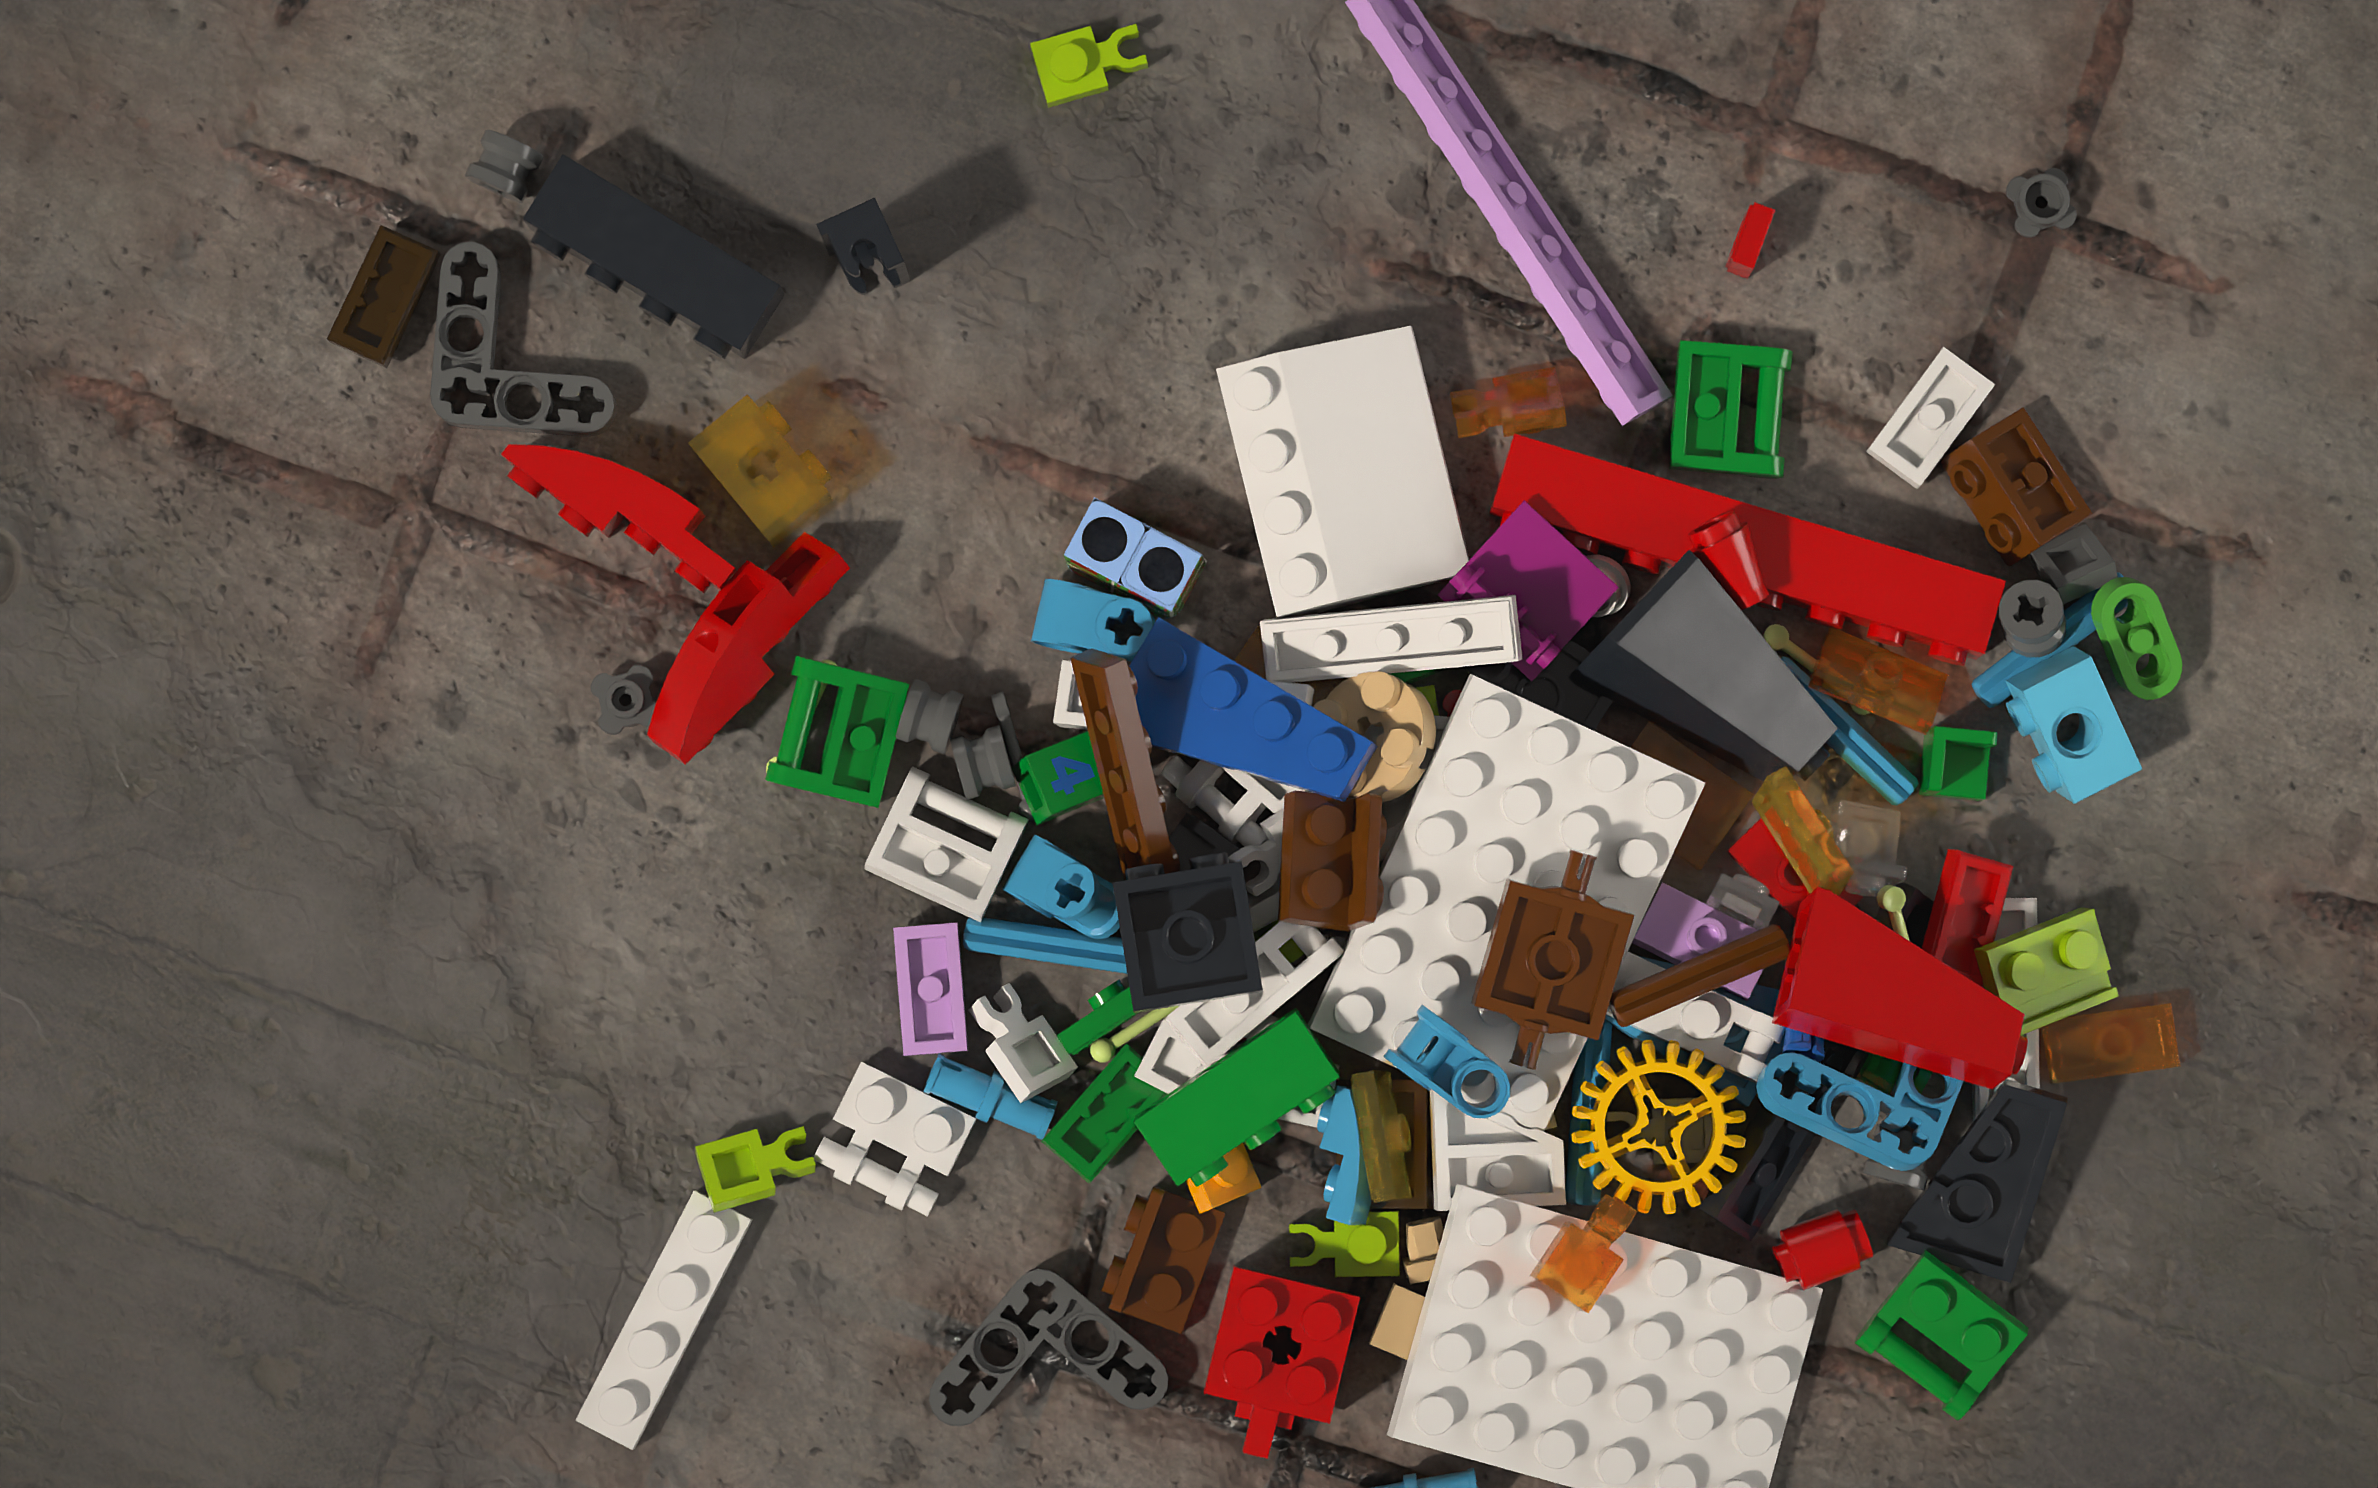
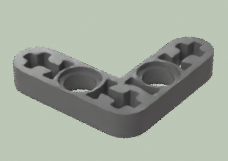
M462 242L450 248L443 258L440 270L431 378V404L437 415L449 425L469 429L581 437L598 436L607 431L615 421L617 403L609 387L601 380L589 376L494 369L501 289L500 264L488 248L476 242ZM470 256H477L479 265L484 269H488L487 277L476 278L473 294L477 302L487 300L485 310L468 304L450 307L452 297L465 301V282L460 276L454 275L456 267H465ZM469 317L476 319L481 323L484 332L480 345L469 352L455 350L449 343L448 334L451 326L461 318ZM466 381L467 388L472 393L490 395L488 383L499 382L494 395L497 417L486 418L489 407L484 403H467L464 408V414H455V407L450 402L444 401L445 393L455 392L458 382ZM519 385L534 386L541 394L542 404L540 410L529 419L521 420L514 418L507 410L506 401L508 395ZM553 386L562 387L559 394L562 401L576 402L583 399L584 391L593 390L594 398L598 402L605 404L603 412L593 413L591 423H582L578 412L558 409L560 422H549L554 409L551 388Z
M1035 1269L1028 1271L1016 1281L938 1375L930 1388L929 1402L932 1412L945 1424L959 1427L971 1424L981 1416L1044 1339L1117 1401L1130 1409H1147L1162 1400L1167 1391L1168 1374L1165 1365L1155 1354L1063 1277L1048 1269ZM1048 1280L1057 1288L1052 1298L1058 1306L1052 1313L1041 1309L1033 1316L1028 1324L1039 1328V1332L1032 1340H1029L1019 1324L1002 1317L1001 1314L1008 1305H1011L1015 1313L1019 1315L1030 1300L1028 1294L1023 1291L1026 1285L1032 1282L1040 1287ZM1086 1320H1094L1101 1323L1109 1335V1344L1106 1350L1100 1356L1093 1358L1083 1357L1078 1354L1071 1342L1074 1328L1080 1322ZM997 1328L1010 1331L1018 1342L1017 1356L1010 1364L1004 1366H995L987 1362L981 1351V1342L985 1334ZM1121 1340L1133 1349L1122 1357L1127 1363L1136 1369H1140L1147 1363L1155 1369L1151 1381L1157 1388L1150 1396L1142 1391L1138 1392L1134 1397L1127 1395L1124 1389L1127 1386L1128 1379L1115 1367L1108 1379L1097 1371L1099 1367L1112 1359ZM966 1355H970L981 1371L998 1378V1382L990 1390L981 1379L969 1396L972 1402L976 1404L973 1410L968 1413L965 1409L959 1408L951 1414L943 1407L948 1397L941 1389L947 1381L952 1385L958 1386L965 1380L971 1370L960 1366V1363Z

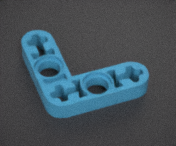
M1791 1052L1778 1055L1763 1068L1758 1076L1756 1089L1758 1098L1764 1107L1773 1114L1889 1168L1907 1171L1923 1164L1936 1150L1963 1081L1942 1075L1945 1081L1943 1095L1940 1098H1927L1918 1093L1914 1087L1913 1075L1918 1067L1903 1063L1891 1094L1888 1095L1804 1055ZM1789 1070L1797 1075L1795 1085L1798 1088L1813 1094L1820 1087V1084L1827 1086L1828 1090L1817 1102L1814 1113L1808 1110V1106L1815 1099L1814 1097L1796 1091L1789 1099L1780 1095L1782 1084L1773 1078H1780ZM1846 1095L1853 1097L1859 1102L1864 1114L1863 1122L1859 1127L1845 1128L1834 1120L1831 1113V1104L1835 1097ZM1879 1111L1886 1114V1118L1879 1126L1892 1132H1898L1905 1125L1910 1126L1914 1129L1912 1139L1920 1144V1147L1914 1146L1907 1153H1903L1898 1149L1900 1139L1897 1136L1882 1129L1872 1140L1867 1137V1133L1872 1130L1878 1121Z

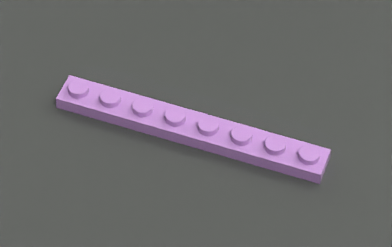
M1347 0L1345 3L1357 20L1360 31L1372 43L1388 67L1396 86L1406 95L1424 122L1430 138L1443 151L1460 177L1463 188L1475 200L1494 229L1499 243L1509 252L1530 284L1533 295L1543 304L1564 336L1567 347L1579 359L1598 388L1603 402L1613 411L1621 425L1623 426L1657 408L1673 395L1414 0Z

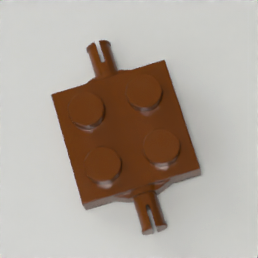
M1571 849L1561 887H1536L1506 879L1471 1004L1476 1007L1505 1014L1520 1025L1512 1058L1509 1062L1532 1070L1537 1068L1536 1064L1545 1033L1570 1032L1599 1040L1635 916L1625 911L1601 905L1591 896L1585 894L1597 857Z

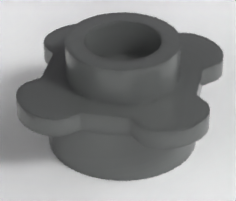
M2049 168L2044 174L2035 175L2030 179L2017 176L2008 183L2006 196L2014 202L2018 216L2014 226L2021 236L2032 238L2041 229L2055 226L2064 230L2074 223L2077 212L2070 205V195L2066 187L2068 178L2060 169ZM2038 197L2046 199L2047 206L2041 209L2036 206L2035 201Z
M635 665L630 668L628 673L616 676L600 673L593 679L591 692L599 698L602 712L598 719V724L605 733L617 735L621 733L624 727H634L639 724L649 727L656 703L653 702V695L650 690L653 675L648 668L642 665ZM624 694H629L632 698V702L628 706H623L620 703V697Z

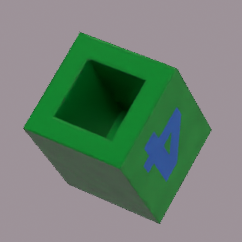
M1088 731L1029 754L1012 766L1036 826L1104 799Z

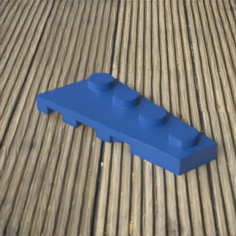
M1159 617L1129 666L1137 681L1138 691L1135 699L1141 724L1148 732L1152 747L1172 753L1176 752L1207 761L1210 764L1231 770H1239L1273 782L1345 802L1378 747L1362 735Z

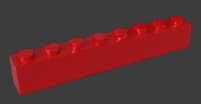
M1515 433L1510 442L1489 513L1502 518L1501 526L1525 500L1581 553L1597 555L1599 547L1624 554L1622 564L1647 573L1658 574L1660 566L1672 568L1688 550L1694 547L1688 535L1693 529L1721 514L1735 511L1740 523H1748L1763 582L1769 592L1765 599L1754 605L1780 611L1783 602L1808 609L1805 619L1816 624L1842 629L1845 620L1868 627L1866 637L1871 640L1895 647H1903L1905 639L1930 646L1928 656L1960 666L1965 665L1967 657L1976 660L1985 654L2006 583L2005 580Z

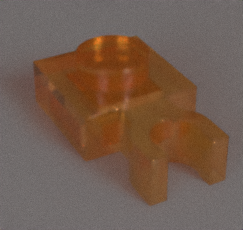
M1555 367L1492 378L1493 390L1481 392L1468 389L1450 392L1458 438L1478 435L1490 427L1500 425L1504 437L1514 436V433L1518 435L1533 434L1543 430L1567 426L1565 406Z

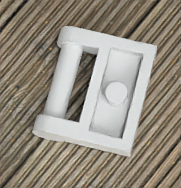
M912 767L865 862L864 869L981 922L1009 861L1022 838L1029 819L1014 812H1010L1007 817L970 799L967 800L966 797L928 781L930 774ZM917 804H920L995 838L997 841L992 851L989 852L911 815Z

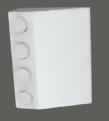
M1412 326L1277 352L1216 369L1278 618L1318 614L1449 580L1470 560Z

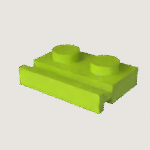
M2078 908L1974 949L1984 988L2025 1014L2020 1035L2119 996L2117 988L2111 987L2107 971L2111 967L2096 914L2092 908Z

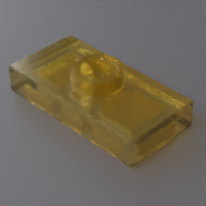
M1785 766L1766 777L1753 798L1752 804L1808 892L1811 893L1816 887L1830 890L1839 896L1854 875V871L1834 841V833L1829 820L1820 810L1813 809Z
M1372 1070L1352 1074L1350 1080L1371 1200H1374V1203L1411 1199L1412 1195L1404 1152H1408L1411 1149V1136L1405 1115L1403 1113L1397 1114L1390 1071Z

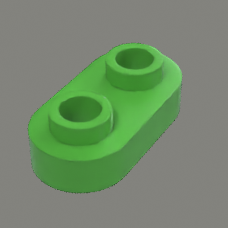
M2118 577L2108 581L2098 590L2093 599L2091 616L2118 684L2136 697L2145 700L2161 698L2171 692L2177 685L2181 677L2183 665L2181 654L2159 598L2150 587L2136 579ZM2127 599L2126 611L2121 616L2115 617L2114 610L2116 605L2121 600ZM2148 654L2149 662L2147 666L2137 672L2136 663L2142 655Z

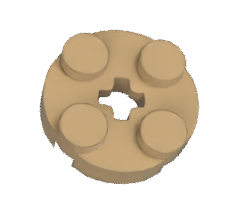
M1379 671L1360 673L1356 677H1350L1341 682L1329 693L1326 699L1320 700L1314 705L1315 709L1363 737L1371 725L1383 726L1384 733L1376 738V745L1378 747L1348 797L1357 798L1369 793L1381 795L1382 802H1387L1405 794L1419 781L1425 771L1419 768L1425 758L1426 749L1433 750L1436 739L1434 714L1422 692L1388 673Z

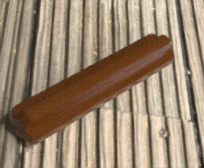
M1774 924L1613 991L1609 1002L1611 1013L1621 1027L1632 1025L1785 960L1790 953L1788 939L1780 926Z

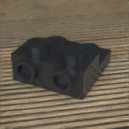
M1227 853L1210 854L1189 859L1191 870L1165 874L1163 864L1143 865L1126 869L1125 881L1113 882L1134 1013L1263 992L1242 861L1229 863Z

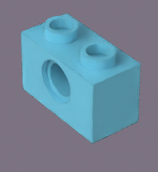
M2072 646L2005 680L2013 696V700L2006 703L2008 713L2023 737L2030 734L2039 753V756L2032 759V764L2039 780L2049 793L2056 790L2057 793L2075 804L2142 770L2090 655ZM2077 713L2079 716L2078 731L2071 739L2058 742L2056 735L2058 724L2065 716Z

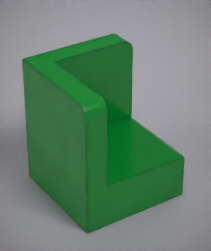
M1934 726L1925 731L1919 795L1975 801L1986 800L1990 749L1997 746L1998 733Z

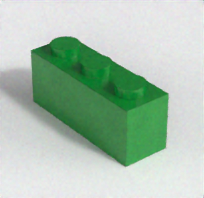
M1294 1008L1211 1064L1208 1068H1205L1137 1114L1133 1122L1175 1184L1179 1186L1191 1178L1197 1187L1228 1166L1223 1155L1245 1142L1249 1150H1253L1281 1131L1282 1127L1277 1122L1278 1118L1296 1106H1299L1303 1114H1306L1332 1097L1336 1091L1330 1083L1340 1077V1071L1309 1028L1298 1009Z

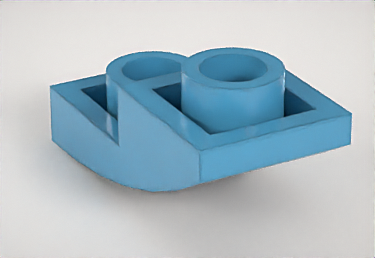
M1337 1086L1335 1096L1330 1097L1323 1103L1317 1124L1318 1132L1324 1133L1320 1148L1344 1155L1341 1165L1335 1164L1332 1167L1325 1184L1324 1201L1330 1203L1326 1218L1347 1225H1366L1372 1200L1376 1157L1371 1109L1365 1090L1354 1086Z

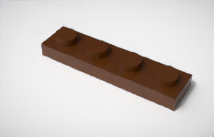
M1092 648L1070 657L1124 881L1126 880V869L1143 865L1163 864L1165 874L1179 872V857L1174 846L1169 841L1163 816L1166 811L1165 798L1161 789L1155 783L1149 758L1152 752L1151 740L1145 727L1141 724L1135 696L1137 695L1138 686L1133 671L1127 665L1126 659Z

